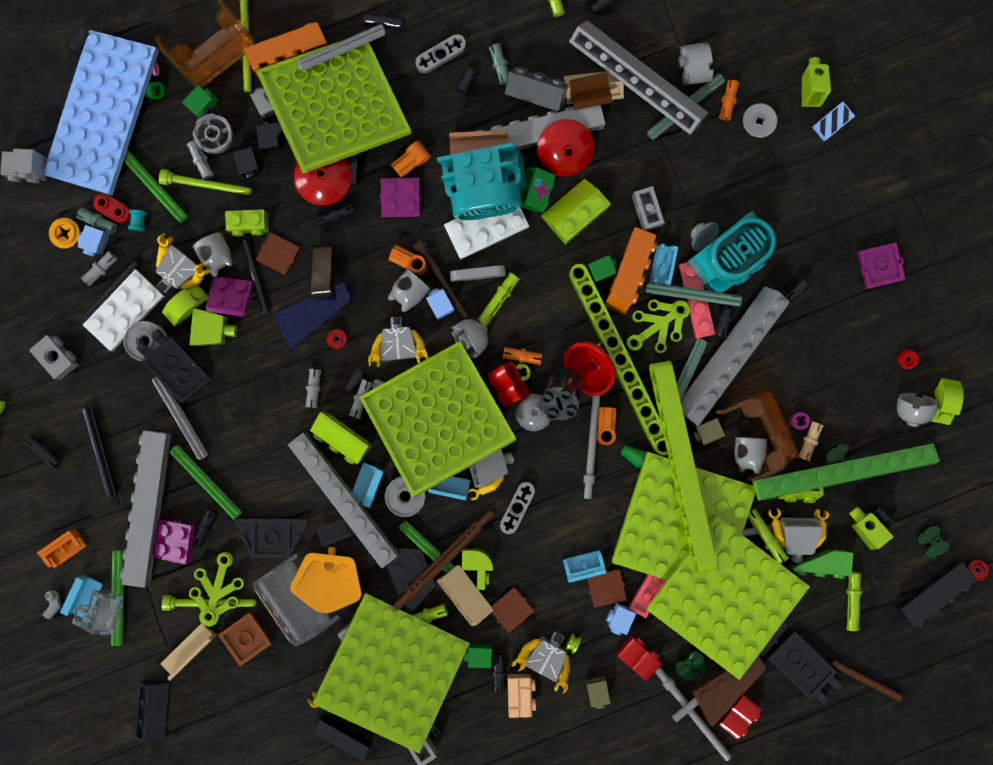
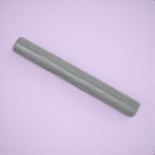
M379 24L301 58L297 61V65L301 71L309 69L384 36L385 29L383 25Z
M154 377L152 379L153 384L197 459L205 458L208 456V453L176 398Z

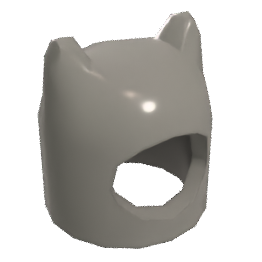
M221 233L206 236L193 245L201 263H204L203 266L209 269L214 277L218 275L219 269L233 264L231 251Z
M406 269L394 283L388 299L390 301L396 299L402 305V311L406 312L411 307L417 305L431 289L409 269Z
M735 437V460L739 466V471L745 472L746 469H753L756 474H760L762 465L767 457V439Z

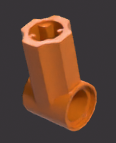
M416 141L391 166L403 178L416 166L423 165L431 155L420 141Z
M397 245L392 249L389 261L409 269L415 275H422L427 271V263L423 257L415 255ZM421 261L423 263L422 267L418 270L414 269V263Z
M599 407L597 441L601 445H610L615 441L616 408ZM604 431L609 432L611 435V439L608 442H604L601 439V434Z

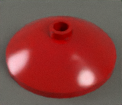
M561 119L548 125L539 137L537 144L538 158L542 166L551 174L561 177L576 175L588 166L593 157L594 140L592 134L585 125L576 120ZM566 149H571L570 154H565Z
M345 158L304 174L297 162L294 170V183L297 191L306 201L314 205L328 206L337 203L348 193L352 183V171ZM319 171L324 172L322 177H318Z
M583 341L575 343L566 351L564 367L574 369L581 375L584 381L583 393L591 396H600L612 388L615 382L614 364L601 347L591 342Z

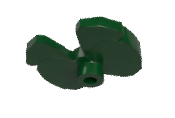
M837 444V447L827 451L825 460L837 464L856 460L857 456H852L845 460L843 456L847 453L849 446Z
M937 526L925 528L917 537L918 544L920 545L930 542L931 546L924 552V555L928 558L935 559L936 556L943 555L949 549L948 542L942 541L939 537L941 530Z
M696 649L691 650L688 657H685L683 660H677L675 663L676 671L682 676L683 680L687 681L693 679L691 671L693 667L700 672H703L706 668L704 657Z

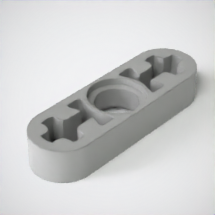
M458 34L453 35L420 54L416 58L418 71L429 73L463 53L466 48L464 37ZM454 41H457L458 43H459V42H462V43L460 44L461 47H460V48H458L457 46L453 47V46H454ZM446 45H449V48H451V54L449 53V49ZM437 50H445L446 56L443 59L437 58L435 55ZM431 54H432L433 59H434V61H435L436 63H433V60L429 61V60L431 59V57H430ZM421 60L429 61L428 67L420 66Z
M504 265L450 271L451 282L506 276Z
M522 482L518 486L500 522L501 530L504 533L512 534L517 530L535 493L534 486L531 483ZM529 486L531 493L526 494L524 497L525 500H528L527 503H524L521 499H516L517 495L521 497L523 494L521 488ZM516 502L523 505V510L520 513L512 511V505ZM510 512L513 516L519 517V519L516 520L514 518L512 521L514 528L506 530L504 522H509L511 516L507 515Z

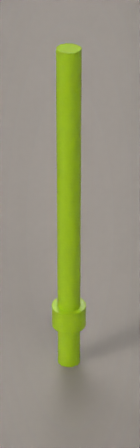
M238 0L240 1L244 92H252L251 64L243 49L250 46L248 2L250 0Z

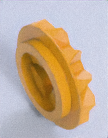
M60 218L50 226L49 238L55 246L67 249L74 246L81 232L78 224L73 220ZM62 228L64 230L70 231L67 233L69 239H67L64 236L61 237V235L63 234Z

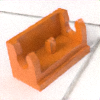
M75 528L61 535L37 552V554L49 568L52 566L56 568L88 545Z

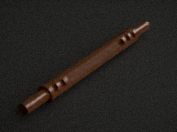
M488 510L477 522H473L405 590L406 592L392 606L398 611L411 597L414 598L482 531V527L494 516V513Z

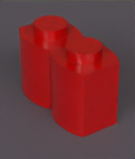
M512 361L488 373L489 382L497 391L498 399L505 408L529 396L528 389L520 379L519 372Z
M630 636L616 654L647 681L662 664L658 660L660 656L652 649L648 651L644 647L646 644L638 636L636 638Z
M743 694L717 723L738 740L747 734L748 726L760 718L761 708Z

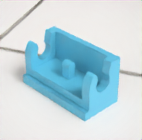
M665 244L656 246L650 283L671 285L678 251L677 246L668 247Z
M600 550L563 559L569 583L606 574Z

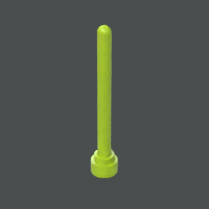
M161 169L159 173V184L169 185L174 182L245 195L252 193V189L249 187L178 176L166 169Z
M163 595L162 598L163 611H171L176 607H199L195 599H176L172 595ZM204 599L208 605L210 599ZM219 599L216 607L225 604L228 599ZM231 599L230 605L235 606L236 600ZM239 599L237 607H254L257 602L254 599Z

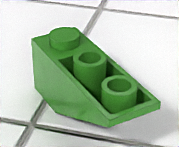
M827 549L803 559L801 563L789 565V569L795 571L794 574L806 575L807 572L814 573V576L818 577L833 574L834 578L845 579V576H852L853 552Z

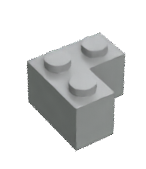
M13 149V152H2L0 175L7 177L8 181L20 182V179H27V182L39 183V180L46 181L47 176L44 175V168L47 157L29 149Z

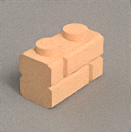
M508 674V709L510 718L532 717V711H536L535 699H532L531 691H535V679H531V674Z

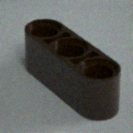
M334 244L314 245L311 277V293L313 298L334 296L336 248Z

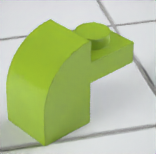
M199 285L188 290L183 289L166 304L162 313L175 327L190 317L193 308L197 309L205 304L208 296Z
M941 378L934 392L938 401V408L931 421L950 425L954 416L959 415L961 412L964 393L960 381Z
M463 548L462 570H477V590H485V585H489V573H485V570L493 571V563L490 556L483 550L476 548Z

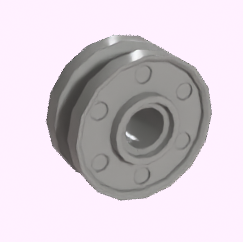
M140 321L127 329L123 344L126 352L132 358L141 361L145 357L136 349L137 345L144 338L148 337L150 340L148 347L153 351L159 344L152 338V332L158 328L168 339L167 334L161 326L155 323Z
M402 476L392 480L385 492V502L389 510L395 515L402 517L412 516L419 512L424 505L425 492L415 498L411 495L410 500L404 501L401 499L400 493L402 491L410 493Z

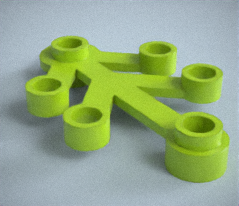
M655 299L649 301L647 306L650 311L659 309L670 312L664 317L635 311L632 315L633 321H646L655 324L638 336H630L626 341L627 347L633 351L640 349L642 342L659 330L658 342L655 344L654 349L657 353L665 352L667 349L665 343L668 324L673 319H675L674 331L671 332L670 339L673 342L680 341L682 339L681 328L683 319L690 313L689 304L684 300H678L673 304L661 303ZM651 302H655L657 304L656 309L651 308ZM678 306L683 308V313L677 312ZM636 313L641 314L642 317L640 320H637L635 318ZM674 333L679 334L678 340L673 339ZM633 339L637 341V345L635 347L631 346L630 344L631 340ZM658 344H662L664 346V349L662 351H659L657 349Z
M223 552L217 557L219 568L214 586L207 577V571L204 568H199L194 572V577L201 581L210 597L209 604L207 605L202 597V590L199 587L191 588L189 591V596L195 599L201 610L199 619L205 626L215 625L219 620L220 614L239 605V599L232 596L228 598L225 604L216 608L220 598L244 586V580L238 577L231 584L222 588L227 567L231 566L234 562V557L230 552ZM223 556L228 558L226 564L221 561ZM200 570L204 573L202 578L198 576V571ZM236 580H240V581H241V586H240V587H236V585H235V581H236ZM194 589L199 592L197 597L192 594ZM231 599L236 600L235 606L230 605ZM207 613L212 615L211 620L206 619Z

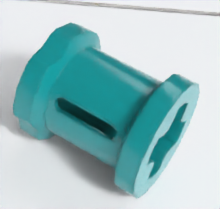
M129 210L131 219L128 230L145 232L144 219L147 216V212Z

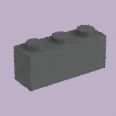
M515 67L509 72L505 94L559 111L564 106L569 84L564 83L559 78L550 79L543 73L535 72L534 74L528 72V69L524 67Z

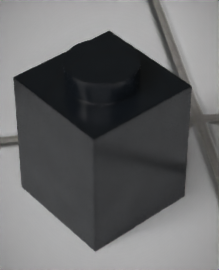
M252 147L233 152L239 174L243 178L253 179L258 176L257 174L262 173L256 152Z

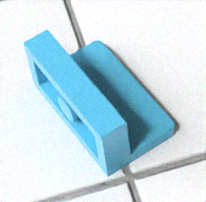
M363 463L352 492L359 502L363 503V506L370 508L385 470L367 463Z
M452 476L432 487L428 492L466 500L470 480Z
M84 574L76 577L60 613L66 616L74 613L87 619L102 590L103 583Z

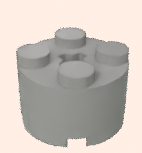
M705 42L681 46V57H678L679 68H683L684 72L682 74L683 85L712 81L713 69L710 70L713 60L710 45Z

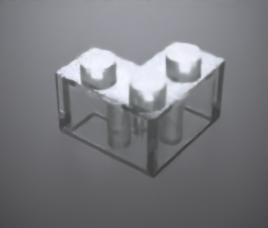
M92 590L89 605L77 604L72 624L91 634L113 635L117 626L119 611L122 607L123 596L114 592Z

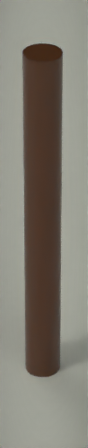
M834 659L831 660V667L897 701L902 699V694Z

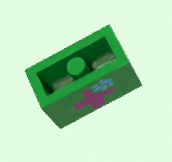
M199 86L182 102L198 118L207 114H217L221 110L217 104L219 100L207 88L202 90Z
M537 167L527 168L525 173L526 188L521 193V207L533 212H545L549 204L550 192L554 187L555 175Z

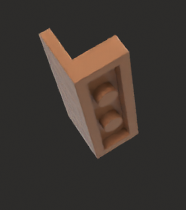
M508 131L449 133L450 155L507 144Z

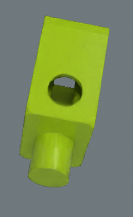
M812 57L808 60L809 65L802 75V107H821L831 92L829 66L821 64L819 57Z
M193 308L190 345L225 344L226 336L236 337L237 326L227 325L228 318L225 316Z
M858 506L849 512L856 521L851 526L870 550L881 548L893 538L892 534L874 514H864ZM866 522L868 523V526H869L868 529L865 527V523H866Z

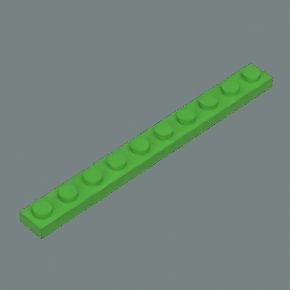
M928 444L755 480L753 485L758 501L937 464L940 460L934 444Z

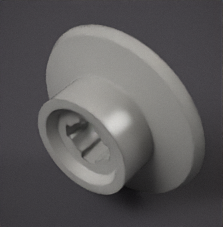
M754 104L745 111L743 125L750 135L758 138L766 137L775 130L777 115L766 104ZM756 119L762 120V124H757Z
M700 223L692 230L691 238L693 239L692 248L694 251H702L717 238L719 233V225L717 223Z

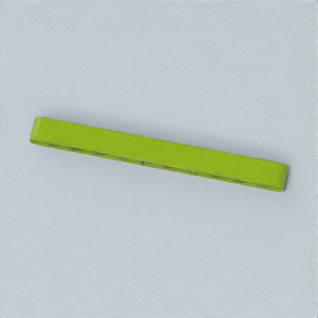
M576 264L569 273L572 284L605 348V352L614 364L619 381L652 449L657 454L666 455L668 454L667 448L664 451H659L657 447L660 441H665L659 416L587 268L582 264ZM575 269L582 270L583 277L576 278L573 271ZM589 286L592 290L591 295H584L582 287ZM592 303H597L600 306L598 313H593L590 310ZM605 320L608 323V329L601 330L598 326L599 321ZM609 337L615 338L617 342L614 348L607 345ZM618 354L623 355L625 358L623 365H618L615 361V357ZM627 371L633 374L631 382L624 380V374ZM634 389L641 391L642 395L638 400L632 396ZM643 406H647L650 410L647 417L641 415L640 411ZM653 423L658 426V431L655 434L649 432V426Z
M670 361L650 364L649 371L692 565L696 573L716 570L717 561L673 366Z

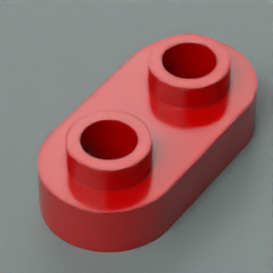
M102 193L94 198V208L113 221L126 223L130 219V209L113 197ZM102 200H105L104 206L100 205ZM118 210L122 211L120 216H117Z

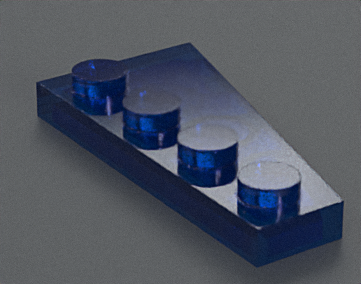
M343 282L335 286L333 297L313 298L312 296L274 314L289 348H294L351 302L352 298Z

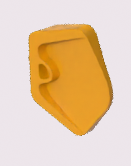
M334 547L328 548L327 555L318 553L307 554L290 586V590L295 596L313 610L323 614L337 611L358 602L362 597L354 560L350 557L335 556L336 548Z

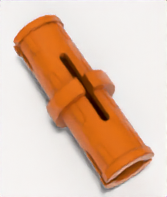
M731 80L727 81L725 94L721 99L722 107L719 115L721 120L726 121V118L728 121L731 120L733 107L737 102L736 94L739 82L736 80H732V83Z
M505 347L504 352L511 353V355L503 353V359L516 360L522 364L527 362L540 365L541 360L533 358L542 359V353L525 351L526 349L523 348L518 350Z

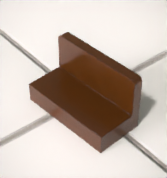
M607 73L569 81L574 110L613 102Z

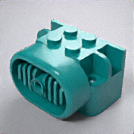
M513 142L437 157V162L442 165V181L445 185L446 194L451 198L452 212L456 219H485L510 214L521 208V193L526 188V176L523 155Z
M751 211L686 263L695 271L697 277L708 291L722 293L733 285L738 286L751 277L750 274L752 275L766 265L764 262L771 257L776 247L774 230L766 221L759 219Z

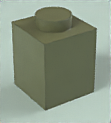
M718 418L710 419L699 426L693 427V437L701 445L708 444L725 436Z
M604 676L585 680L591 708L601 709L610 704Z

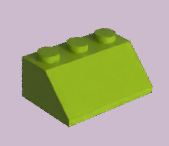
M583 179L543 213L541 217L566 245L604 213L611 204L595 186Z
M320 412L310 430L314 433L313 437L316 440L327 442L329 449L337 454L341 452L345 455L344 459L352 465L354 463L359 464L372 447L370 442L328 412Z

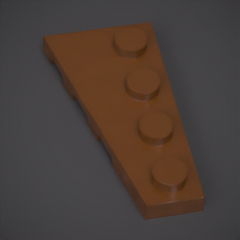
M759 655L740 680L725 669L691 691L710 726L713 727L766 670Z

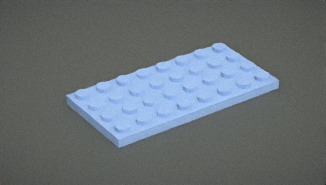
M89 30V35L85 41L46 161L44 175L113 195L159 49Z

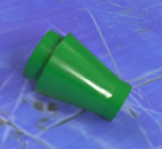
M625 445L620 455L624 456L637 468H641L646 451Z

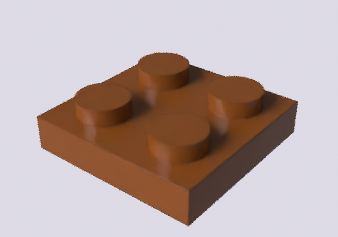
M249 612L218 634L239 666L273 643L252 612Z

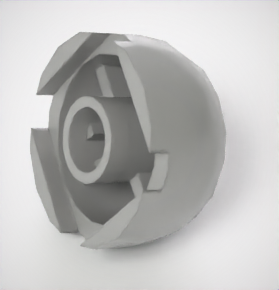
M207 114L197 120L193 130V137L196 144L202 150L212 154L223 153L233 142L232 127L224 117L216 114Z
M466 319L452 327L454 329L452 336L455 342L461 341L463 347L468 351L469 357L476 358L486 349L488 330L483 323Z
M529 394V396L521 399L516 405V420L521 427L528 431L543 430L551 422L541 408V394Z
M916 393L900 394L897 399L898 415L908 425L918 427L919 424H926L934 418L938 408L937 400L923 395V398L915 397Z

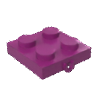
M419 178L381 179V194L379 196L382 218L420 217L422 194H420Z
M897 243L857 252L861 275L863 276L866 289L905 280L902 267L904 261L899 255Z
M216 276L209 291L206 311L245 317L248 304L252 302L253 281Z
M159 519L153 557L173 563L190 564L196 525L182 523V520Z

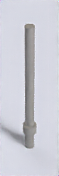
M593 396L587 467L583 483H585L584 498L586 499L592 498V487L595 484V476L593 475L600 396Z
M659 667L655 673L661 679L662 685L673 694L682 707L685 706L688 701L675 686L674 680L668 677L662 668ZM694 709L688 713L724 760L728 761L732 756Z

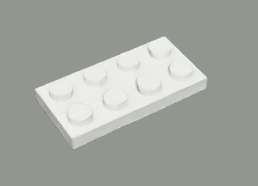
M521 208L506 215L479 220L455 219L444 224L460 260L529 228Z
M135 269L83 326L107 349L114 351L124 340L127 329L134 323L142 321L165 296Z

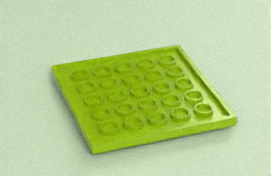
M369 42L304 71H301L297 65L299 59L331 45L257 70V75L303 174L411 134V129Z
M461 341L430 357L428 361L425 360L359 397L413 498L517 440Z
M646 452L611 562L667 580L689 552L669 458ZM696 468L708 525L715 516H718L742 534L756 493L754 486Z
M715 516L708 526L717 561V569L696 573L692 565L690 552H688L646 609L740 680L810 586L784 566L778 564L776 560L721 518Z
M365 593L312 704L420 754L470 643L400 609L397 611L393 606Z

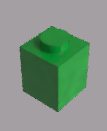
M608 255L588 264L587 269L595 284L614 276L617 273L618 266L614 258L611 259Z
M469 644V648L464 655V661L468 662V667L491 668L492 645Z

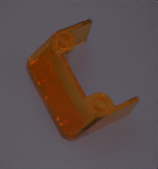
M217 0L222 9L217 13L216 19L222 29L194 51L185 44H178L170 49L158 35L155 37L160 51L194 87H205L245 55L243 48L254 45L253 38L224 0Z
M759 391L716 411L717 414L724 415L741 407L747 417L755 418L760 416L776 451L767 456L766 464L768 467L762 469L760 474L753 473L746 476L748 481L754 482L781 471L797 458L798 449L771 392Z

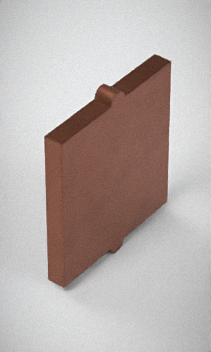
M270 232L265 243L261 245L262 248L256 260L286 275L290 266L295 263L294 259L300 247Z
M619 569L587 578L590 589L588 593L591 594L594 608L627 600L624 590L625 583L622 582Z
M515 587L491 606L493 609L492 614L497 618V623H501L508 633L534 612L527 603L526 597H522Z

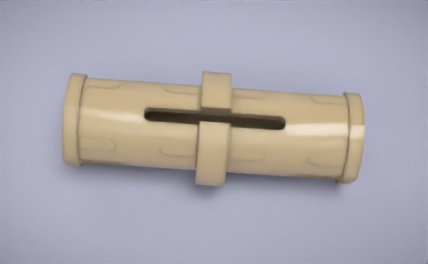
M811 422L807 436L803 438L804 443L798 457L807 461L811 460L816 445L818 446L819 442L817 440L824 425Z

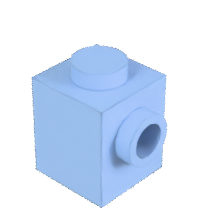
M85 225L83 232L78 237L79 244L77 247L84 249L83 253L93 257L95 253L102 255L110 234Z
M437 288L428 293L429 297L426 299L438 320L455 311L443 289L439 291Z
M616 603L614 609L609 611L606 618L607 624L611 628L610 631L617 635L622 633L627 635L636 613L628 607Z

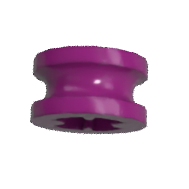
M797 412L792 415L790 423L795 429L803 430L809 426L810 419L807 414ZM802 416V421L804 422V424H799L798 426V421L796 420V418H801Z

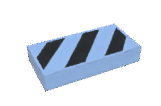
M842 102L812 128L823 141H826L855 115Z

